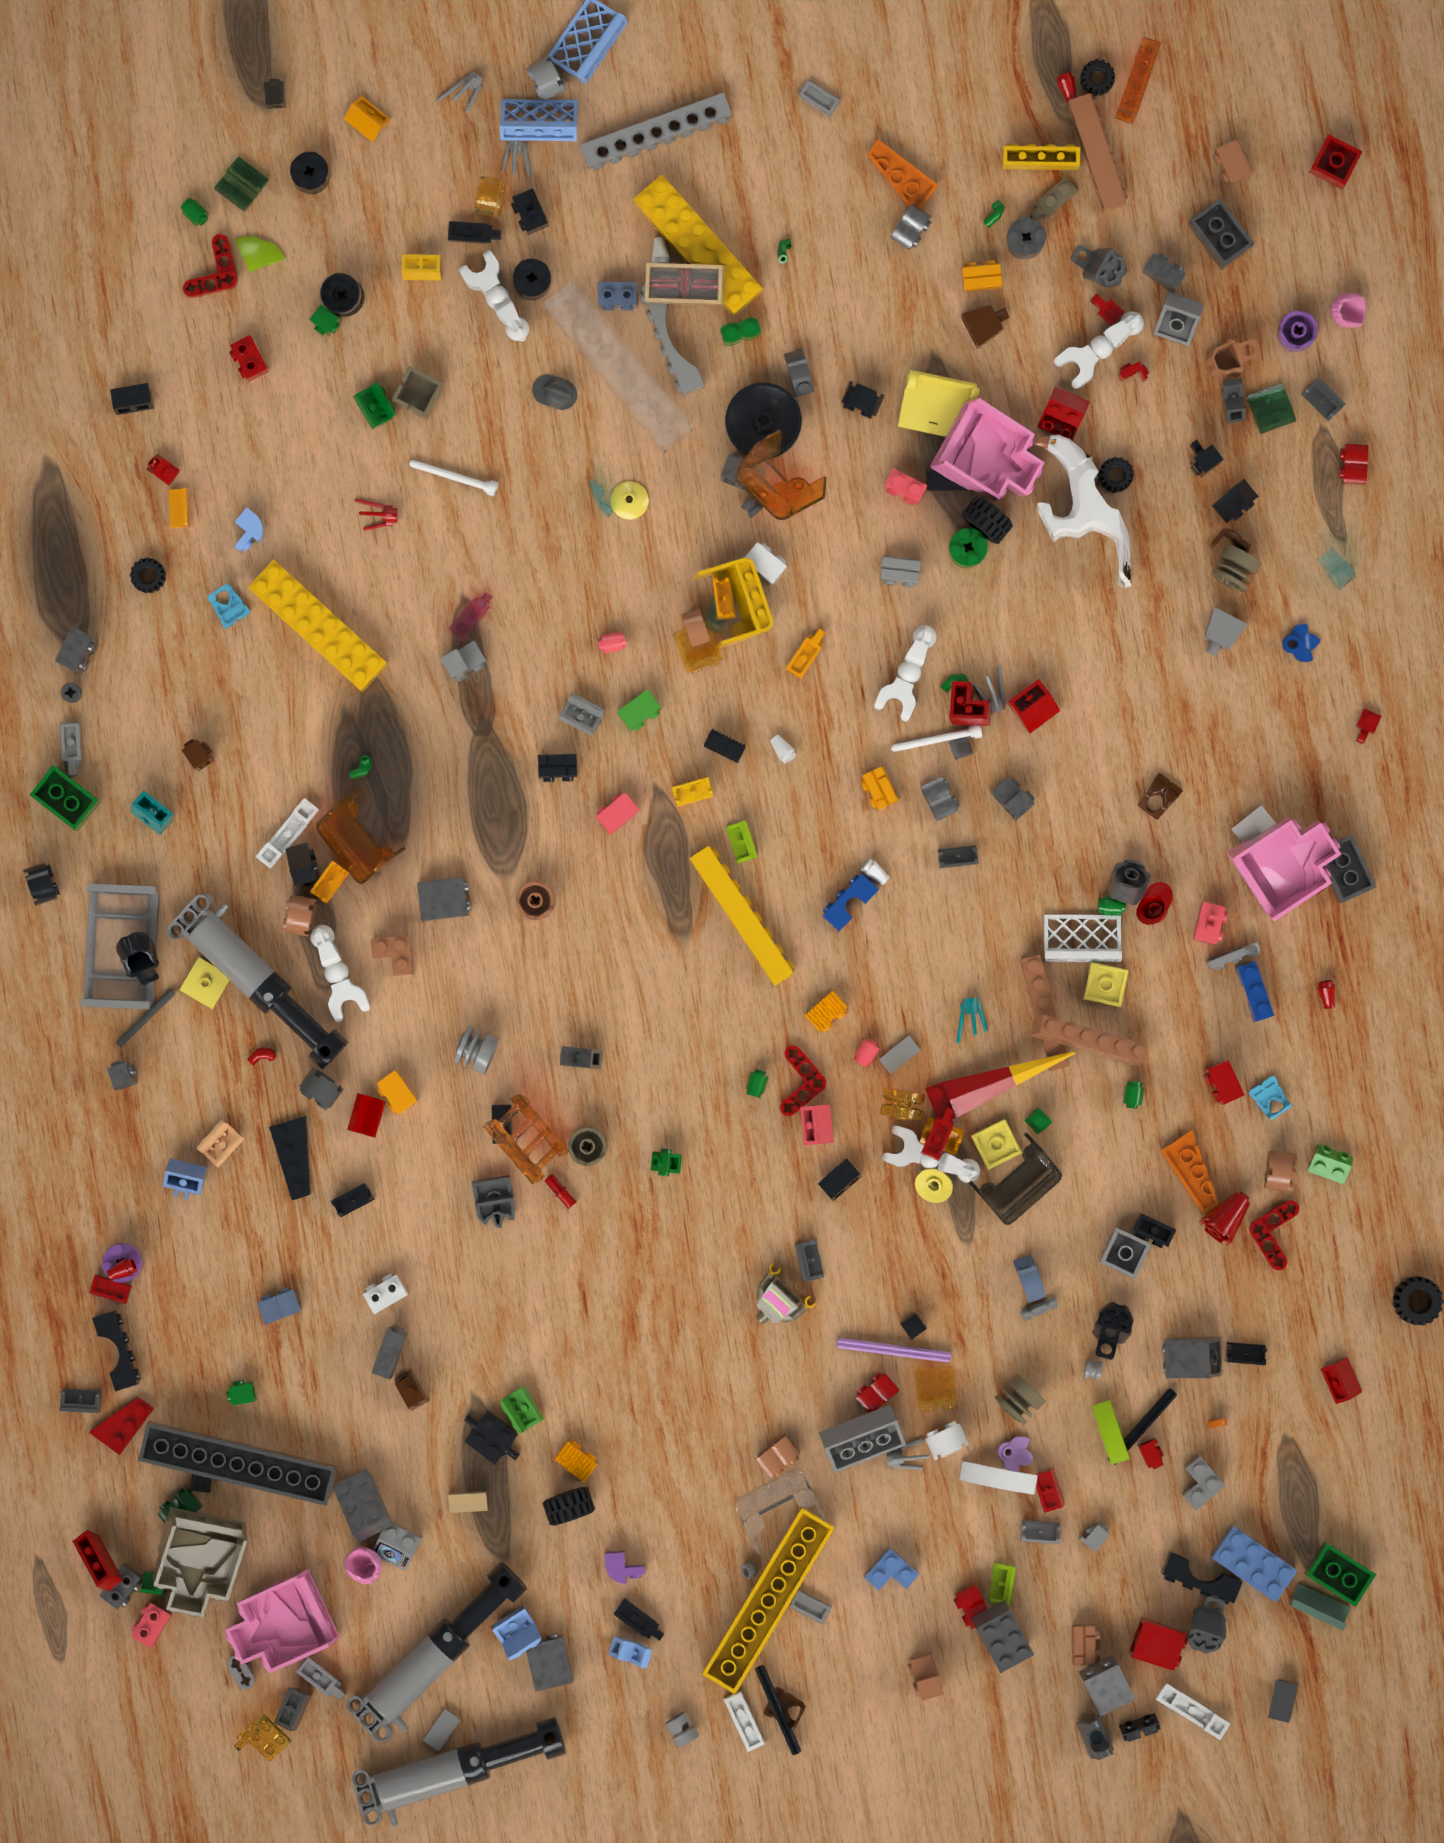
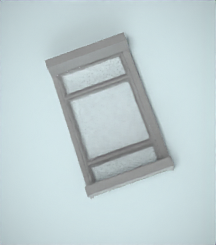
M87 883V891L90 892L85 988L84 999H81V1006L150 1010V1006H153L155 981L142 985L137 977H128L116 952V945L122 937H126L133 932H144L148 934L149 938L153 940L155 947H157L159 891H156L157 887ZM146 974L143 976V979H150L153 977V974Z

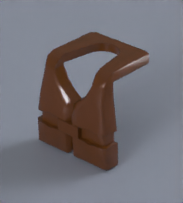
M1227 528L1223 529L1210 544V548L1213 549L1222 537L1225 536L1239 549L1249 553L1251 545L1246 540H1243L1239 534Z
M1158 773L1147 793L1139 801L1138 806L1158 820L1180 796L1183 790L1173 782L1170 783V780L1163 774ZM1160 795L1163 801L1162 807L1156 811L1150 810L1147 806L1150 797Z
M777 1686L775 1691L791 1727L795 1729L806 1708L805 1703ZM768 1702L763 1713L777 1720ZM800 1707L796 1720L791 1719L788 1708Z

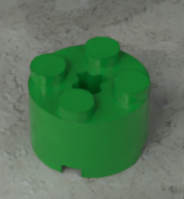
M963 528L956 532L951 538L948 547L952 562L964 569L973 568L981 564L988 550L987 540L984 535L973 528ZM970 544L973 551L969 550L967 553L963 546Z

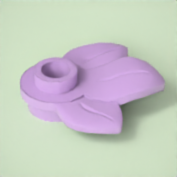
M1017 1436L1010 1442L1000 1444L997 1454L1003 1460L1006 1470L1018 1472L1019 1466H1027L1033 1462L1032 1454L1026 1449L1030 1439ZM1006 1449L1010 1450L1009 1455H1005Z

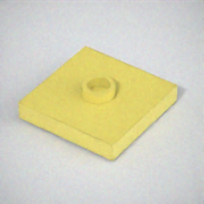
M198 957L180 991L207 1007L214 1009L230 980L214 965Z
M1091 962L1083 1000L1121 1008L1129 970Z
M1006 1119L971 1135L987 1170L1022 1153Z

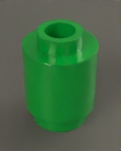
M188 198L181 205L182 213L195 226H202L207 222L209 212L197 200Z
M1103 896V898L1098 899V913L1121 916L1122 912L1126 911V903L1112 899L1110 896Z
M755 1069L754 1072L750 1071L745 1088L747 1089V1095L761 1098L769 1078L765 1076V1071Z
M1127 1081L1123 1103L1127 1104L1126 1108L1138 1109V1105L1142 1106L1143 1082Z

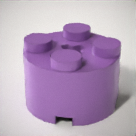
M1302 311L1290 312L1283 318L1277 328L1279 343L1289 352H1302L1308 349L1316 339L1318 332L1317 322L1308 313ZM1295 329H1296V330H1299V329H1300V330H1301V333H1300V334H1295V333H1294V330H1295Z
M121 1243L110 1247L105 1252L102 1260V1269L106 1275L108 1269H111L119 1263V1260L124 1258H132L137 1266V1272L133 1276L113 1281L128 1282L141 1273L144 1265L143 1257L136 1246L129 1243Z

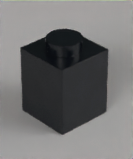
M916 1312L900 1322V1325L911 1340L927 1329Z

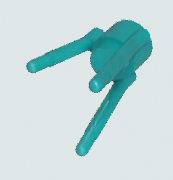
M978 998L963 999V1004L960 1005L961 1013L956 1041L958 1044L961 1040L965 1011L966 1015L971 1014L974 1036L977 1035L975 1014L979 1013L984 1031H988L982 1005L979 1003Z

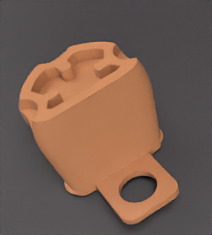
M1228 339L1221 345L1214 346L1208 353L1205 362L1210 368L1209 373L1211 376L1227 380L1240 376L1244 369L1243 362L1259 357L1260 352L1254 339L1236 344L1233 339ZM1244 346H1253L1254 353L1251 356L1245 355L1243 353Z

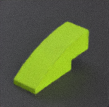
M1111 1400L1092 1405L1111 1465L1129 1460L1128 1451Z

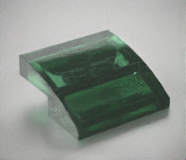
M238 156L227 169L226 174L215 185L214 190L245 212L269 179Z
M1282 383L1246 396V401L1260 434L1296 422L1292 406Z

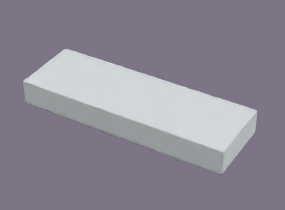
M740 1690L736 1694L723 1698L747 1751L749 1752L764 1745L765 1741L742 1691Z

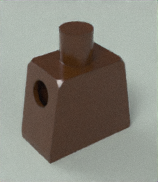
M988 305L963 313L961 319L976 348L979 349L1003 331L1001 322L1009 319V315L1005 308L995 312L993 307Z
M412 1369L395 1378V1386L408 1409L413 1411L429 1402Z

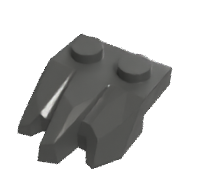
M510 1175L472 1181L477 1217L484 1225L492 1218L495 1227L502 1228L504 1216H507L509 1220H514L515 1204Z

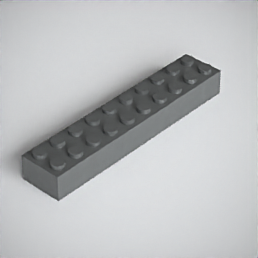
M152 1421L147 1423L138 1461L325 1506H327L336 1470L335 1465Z

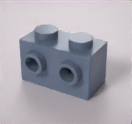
M598 282L599 308H602L603 311H613L614 308H621L622 311H632L633 308H637V282Z

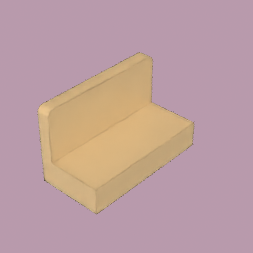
M487 1491L448 1493L447 1495L449 1513L488 1511Z

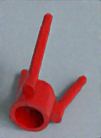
M355 499V502L382 508V512L360 511L359 515L382 516V521H386L364 527V531L386 526L393 527V523H397L398 508H393V505Z

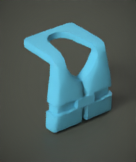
M228 583L207 596L225 629L237 623V619L241 620L250 614L248 607L243 604L244 602ZM222 591L228 592V604L217 602L215 596Z
M1270 1076L1261 1085L1255 1086L1248 1092L1264 1114L1271 1120L1292 1107L1281 1087L1278 1086L1275 1076ZM1271 1100L1283 1103L1284 1107L1276 1113L1270 1112Z

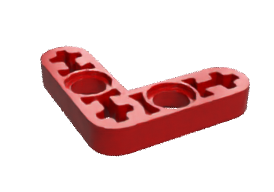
M217 234L212 238V248L218 273L186 281L183 285V291L187 297L197 298L231 290L237 286L238 277L229 240L225 235ZM218 239L226 241L223 244L224 251L228 250V253H221L220 247L215 245V243H218ZM222 257L230 259L228 266L223 267L220 265L219 261ZM228 275H230L231 278H234V280L231 281V285H228L227 282L221 283L223 287L219 288V281L217 280L218 277H220L221 281L226 280ZM212 279L216 282L214 289L209 290L205 287L207 280ZM198 282L202 283L204 290L201 292L200 288L195 289L193 294L187 291L190 288V284H193L194 287L200 286Z
M795 1045L786 1048L785 1058L803 1078L805 1083L780 1104V1111L784 1116L794 1115L800 1110V1107H804L826 1087L824 1076L803 1051ZM789 1049H797V1056L799 1058L803 1056L805 1060L800 1061L795 1066L794 1062H797L796 1059L788 1057L790 1054ZM808 1063L811 1066V1071L808 1074L801 1073V1064ZM814 1070L817 1072V1075H814L815 1078L823 1080L821 1088H814V1081L806 1079V1077L812 1075ZM806 1090L809 1097L806 1101L798 1099L799 1091ZM794 1096L801 1106L797 1107L795 1104L792 1107V1113L788 1111L785 1113L783 1111L785 1109L784 1104H791L793 1100L790 1098Z
M1293 1200L1283 1202L1253 1221L1249 1226V1232L1267 1262L1273 1269L1278 1271L1286 1268L1287 1258L1272 1236L1271 1231L1294 1218L1299 1213V1205ZM1287 1204L1295 1205L1294 1213L1287 1212L1284 1214L1287 1218L1283 1219L1278 1209L1281 1208L1283 1212L1287 1209ZM1273 1213L1279 1216V1222L1275 1225L1269 1222V1216ZM1255 1224L1258 1226L1262 1225L1261 1232L1263 1235L1268 1234V1237L1262 1238L1260 1242L1258 1241V1238H1261L1259 1233L1253 1232ZM1266 1240L1273 1242V1249L1270 1251L1263 1249V1243ZM1276 1250H1278L1279 1253L1275 1254L1279 1259L1283 1258V1261L1281 1262L1282 1266H1274L1273 1263L1275 1262V1259L1273 1256L1269 1258L1268 1254H1272Z

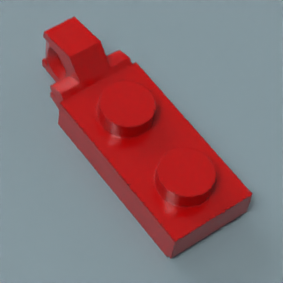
M947 1107L943 1116L938 1115L921 1154L939 1161L954 1127V1121L950 1120L954 1112L953 1109Z

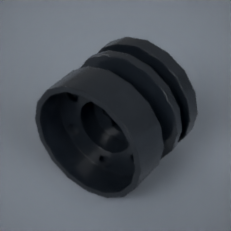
M335 273L327 277L322 283L320 290L321 300L324 306L335 315L350 317L358 313L363 307L365 301L364 290L361 284L350 275ZM341 294H346V295L348 296V298H347V299H344V298L342 299V298L340 297V295H341Z

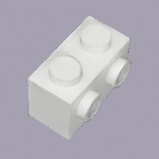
M389 1274L382 1278L383 1283L376 1286L374 1283L365 1288L366 1293L362 1295L374 1314L408 1295L398 1275L393 1276Z

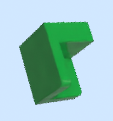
M145 1571L143 1573L140 1593L163 1595L165 1589L153 1586L152 1576L154 1572Z

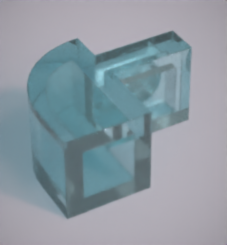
M1333 547L1317 559L1329 574L1328 578L1339 590L1356 577L1354 570L1348 562L1344 561Z

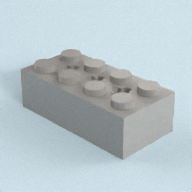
M891 1405L819 1432L834 1473L906 1446Z

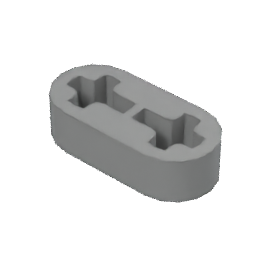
M233 1655L228 1660V1668L240 1688L250 1689L255 1683V1676L248 1663L239 1665L241 1671H239L237 1666L233 1667V1659H236ZM241 1673H244L246 1678H251L249 1681L250 1685L241 1682L243 1680Z

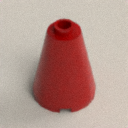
M1243 1192L1233 1193L1203 1216L1199 1224L1206 1226L1205 1232L1221 1244L1223 1241L1227 1242L1226 1246L1230 1245L1250 1206L1249 1197Z

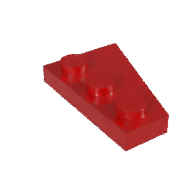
M138 1397L89 1433L118 1455H121L154 1410V1407Z

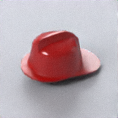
M1156 882L1146 890L1143 899L1136 909V916L1142 924L1154 925L1166 918L1173 899V892L1169 885L1163 882Z

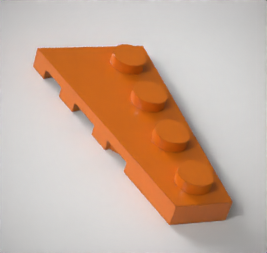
M879 139L867 153V156L908 207L913 204L922 209L939 187L938 184Z
M1191 1129L1160 1150V1152L1202 1215L1218 1206L1219 1202L1195 1140L1193 1130Z

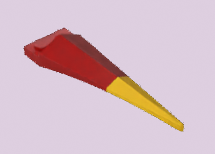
M1075 1051L943 1081L925 1088L936 1117L938 1115L943 1116L945 1110L949 1107L954 1110L950 1119L952 1120L1074 1055Z

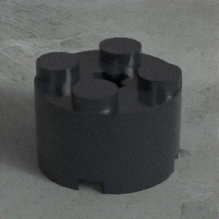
M304 152L298 155L291 163V178L296 188L301 192L312 195L318 194L328 185L330 170L325 159L318 153ZM311 170L313 175L310 176L307 171Z
M538 259L521 261L513 272V285L516 292L523 299L530 301L538 300L545 296L551 287V273L548 266ZM531 276H535L533 283H529L528 278H531Z
M849 381L841 400L843 408L854 412V409L861 411L860 414L869 419L872 416L876 417L885 395L876 396L877 391L858 383L856 386H852L853 382Z
M44 862L23 869L24 874L28 873L25 878L33 899L37 898V901H34L35 906L57 899V895H60L56 882L52 883L51 877H54L50 864L46 865Z

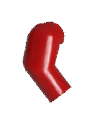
M260 1047L247 1060L254 1066L260 1059L275 1060L276 1053L272 1048Z

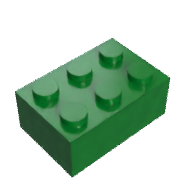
M55 765L51 766L29 794L75 831H79L101 803L98 798Z
M1325 1541L1304 1572L1307 1577L1355 1607L1376 1576L1374 1572Z

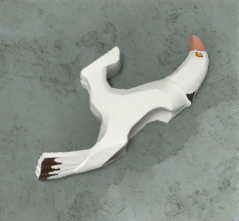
M1061 435L1039 437L1033 445L1048 450L1063 465L1069 477L1073 503L1069 516L1064 518L1054 516L1049 503L1040 502L1037 504V512L1053 543L1059 538L1066 536L1079 539L1091 531L1101 533L1113 539L1117 545L1119 560L1118 585L1121 588L1131 587L1130 536L1119 510L1107 505L1095 488L1099 471L1092 461L1093 457L1069 438Z

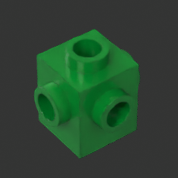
M660 1148V1152L652 1151L650 1171H658L660 1176H669L670 1173L680 1174L682 1154L672 1153V1149Z

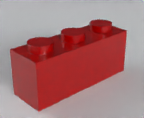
M86 1530L72 1541L98 1588L110 1591L123 1581L99 1534Z

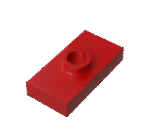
M95 1274L89 1293L127 1304L132 1285L111 1281L109 1278Z

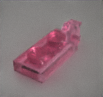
M486 592L481 599L478 597L474 600L472 599L449 627V630L464 642L487 614V611L490 609L487 604L493 597Z

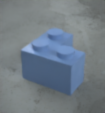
M888 1547L865 1573L864 1578L878 1590L891 1577L907 1589L919 1573L892 1548Z

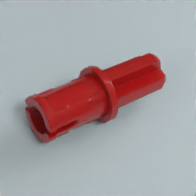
M553 1174L545 1179V1183L555 1193V1198L558 1197L567 1209H570L577 1203L566 1190L567 1187H564Z

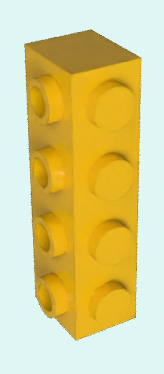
M1007 144L1002 149L1003 170H1079L1080 147H1075L1072 144L1064 145V147H1056L1054 144H1047L1045 146H1037L1036 144H1027L1026 146Z

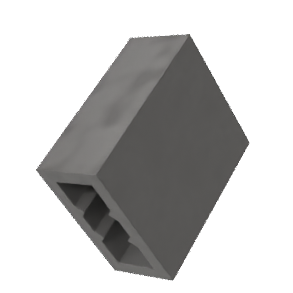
M463 877L417 883L422 921L468 916V912L471 911L470 900H466V893L469 892L468 881H464Z
M394 1325L392 1328L389 1327L387 1329L372 1369V1374L389 1380L392 1378L408 1333L404 1332V1328Z
M559 1633L548 1635V1639L541 1640L535 1647L526 1650L535 1692L574 1682L564 1635L559 1636Z
M1114 1655L1105 1657L1101 1661L1079 1671L1100 1716L1135 1700Z

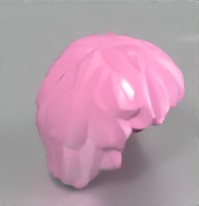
M1348 292L1342 293L1335 298L1330 309L1335 323L1345 328L1363 325L1366 315L1365 298L1362 295Z
M357 1546L344 1559L345 1571L353 1580L361 1584H372L380 1577L382 1562L381 1557L375 1551L364 1546Z

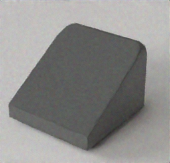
M968 737L949 742L955 760L974 753Z

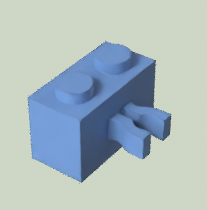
M170 1158L165 1171L163 1186L175 1189L173 1195L175 1197L178 1196L179 1191L185 1193L184 1199H188L189 1193L200 1195L205 1182L207 1167Z

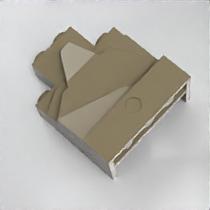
M170 1507L158 1548L156 1567L152 1576L153 1586L163 1590L168 1589L165 1598L166 1610L172 1613H185L192 1617H204L210 1597L218 1601H229L248 1541L245 1522Z

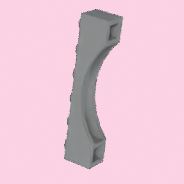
M645 286L641 287L640 299L642 304H647L649 310L646 311L649 321H653L656 328L653 331L656 339H661L663 346L660 349L663 357H668L670 364H667L670 374H674L677 381L674 382L677 392H681L683 396L704 389V383L698 368L681 357L669 339L665 321L668 304L646 303Z

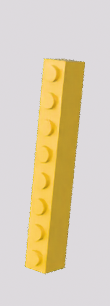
M707 846L689 858L773 985H778L794 974L792 970L795 967L789 959L785 961L781 955L784 953L783 949L778 943H773L771 931L768 927L763 928L760 923L763 921L757 911L753 913L749 907L752 903L746 895H741L739 890L742 888L736 879L731 880L728 875L731 872L726 864H720L717 859L720 855L714 847L710 849Z

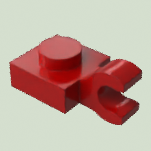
M1098 294L1090 301L1100 309L1097 315L1109 326H1112L1124 313L1111 299L1106 303Z
M1365 708L1362 710L1356 727L1361 729L1356 742L1363 744L1367 739L1368 733H1375L1381 715Z

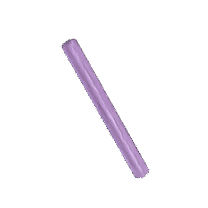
M847 1338L837 1339V1347L842 1349L940 1362H950L951 1353L946 1351Z

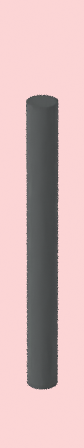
M172 989L168 990L116 1043L122 1047L176 993Z

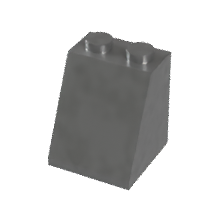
M1221 1337L1170 1338L1164 1340L1165 1343L1162 1346L1163 1354H1165L1163 1372L1166 1378H1214L1222 1376Z

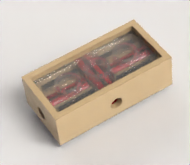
M646 263V303L724 306L725 266Z

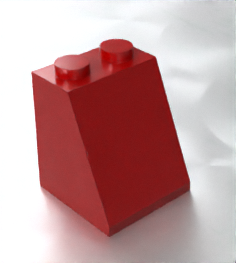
M1141 1617L1129 1654L1134 1659L1174 1671L1175 1667H1179L1182 1656H1180L1182 1648L1185 1649L1188 1643L1187 1634L1184 1631Z

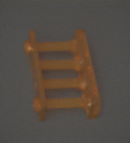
M1143 36L1115 119L1130 124L1134 123L1161 42Z
M518 1094L510 1099L515 1105L499 1121L496 1119L487 1121L482 1127L531 1184L540 1182L545 1177L541 1169L556 1154L560 1157L568 1154L569 1151L566 1143L556 1136L532 1108L529 1100L525 1096ZM521 1111L527 1120L512 1135H509L504 1126ZM533 1125L540 1134L523 1150L518 1146L517 1140ZM545 1139L552 1148L534 1164L529 1155Z

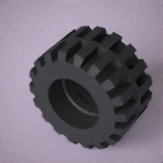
M976 496L962 512L963 519L973 529L980 531L987 540L995 544H999L1013 527L1011 520L1000 509L980 496Z
M1419 1276L1409 1277L1405 1281H1401L1400 1285L1395 1288L1396 1292L1392 1297L1394 1299V1302H1392L1393 1307H1395L1396 1314L1407 1323L1417 1326L1426 1325L1427 1323H1432L1433 1319L1439 1317V1312H1442V1304H1444L1442 1291L1430 1279ZM1417 1289L1423 1290L1428 1296V1305L1421 1312H1413L1407 1303L1410 1293Z
M580 1487L546 1499L542 1503L549 1525L552 1526L581 1518L595 1510L588 1487Z

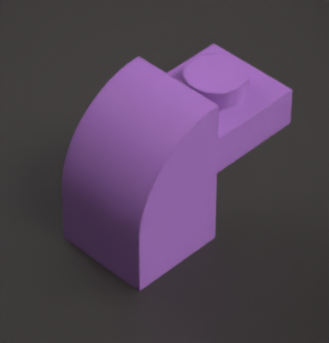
M625 1551L605 1552L606 1570L614 1581L626 1584V1576H630V1579L642 1578L641 1575L645 1574V1565H625Z

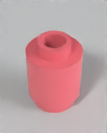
M617 631L604 634L598 640L600 651L604 650V654L620 651L622 648L627 647L624 632L619 633Z
M870 1038L867 1041L863 1039L854 1054L856 1056L853 1060L867 1067L868 1064L872 1063L880 1050L877 1047L878 1043Z

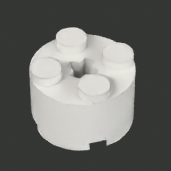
M954 1421L945 1425V1430L941 1432L936 1429L927 1434L928 1438L925 1441L934 1461L938 1460V1455L943 1458L961 1450L962 1444H965L966 1447L969 1446V1442L960 1424H956Z

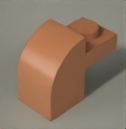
M700 609L681 614L692 647L710 641Z

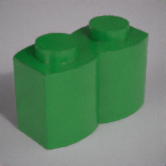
M756 318L745 319L739 324L729 323L720 329L725 346H734L742 340L752 341L761 336L760 326Z

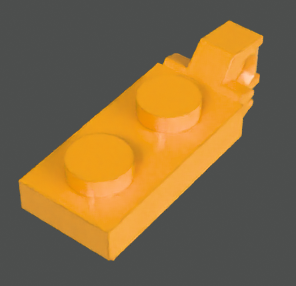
M819 628L814 636L810 634L806 637L785 670L801 680L822 650L824 643L821 640L826 632Z

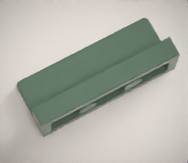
M1297 1584L1289 1602L1290 1606L1344 1631L1346 1626L1345 1620L1349 1614L1350 1607L1302 1584Z

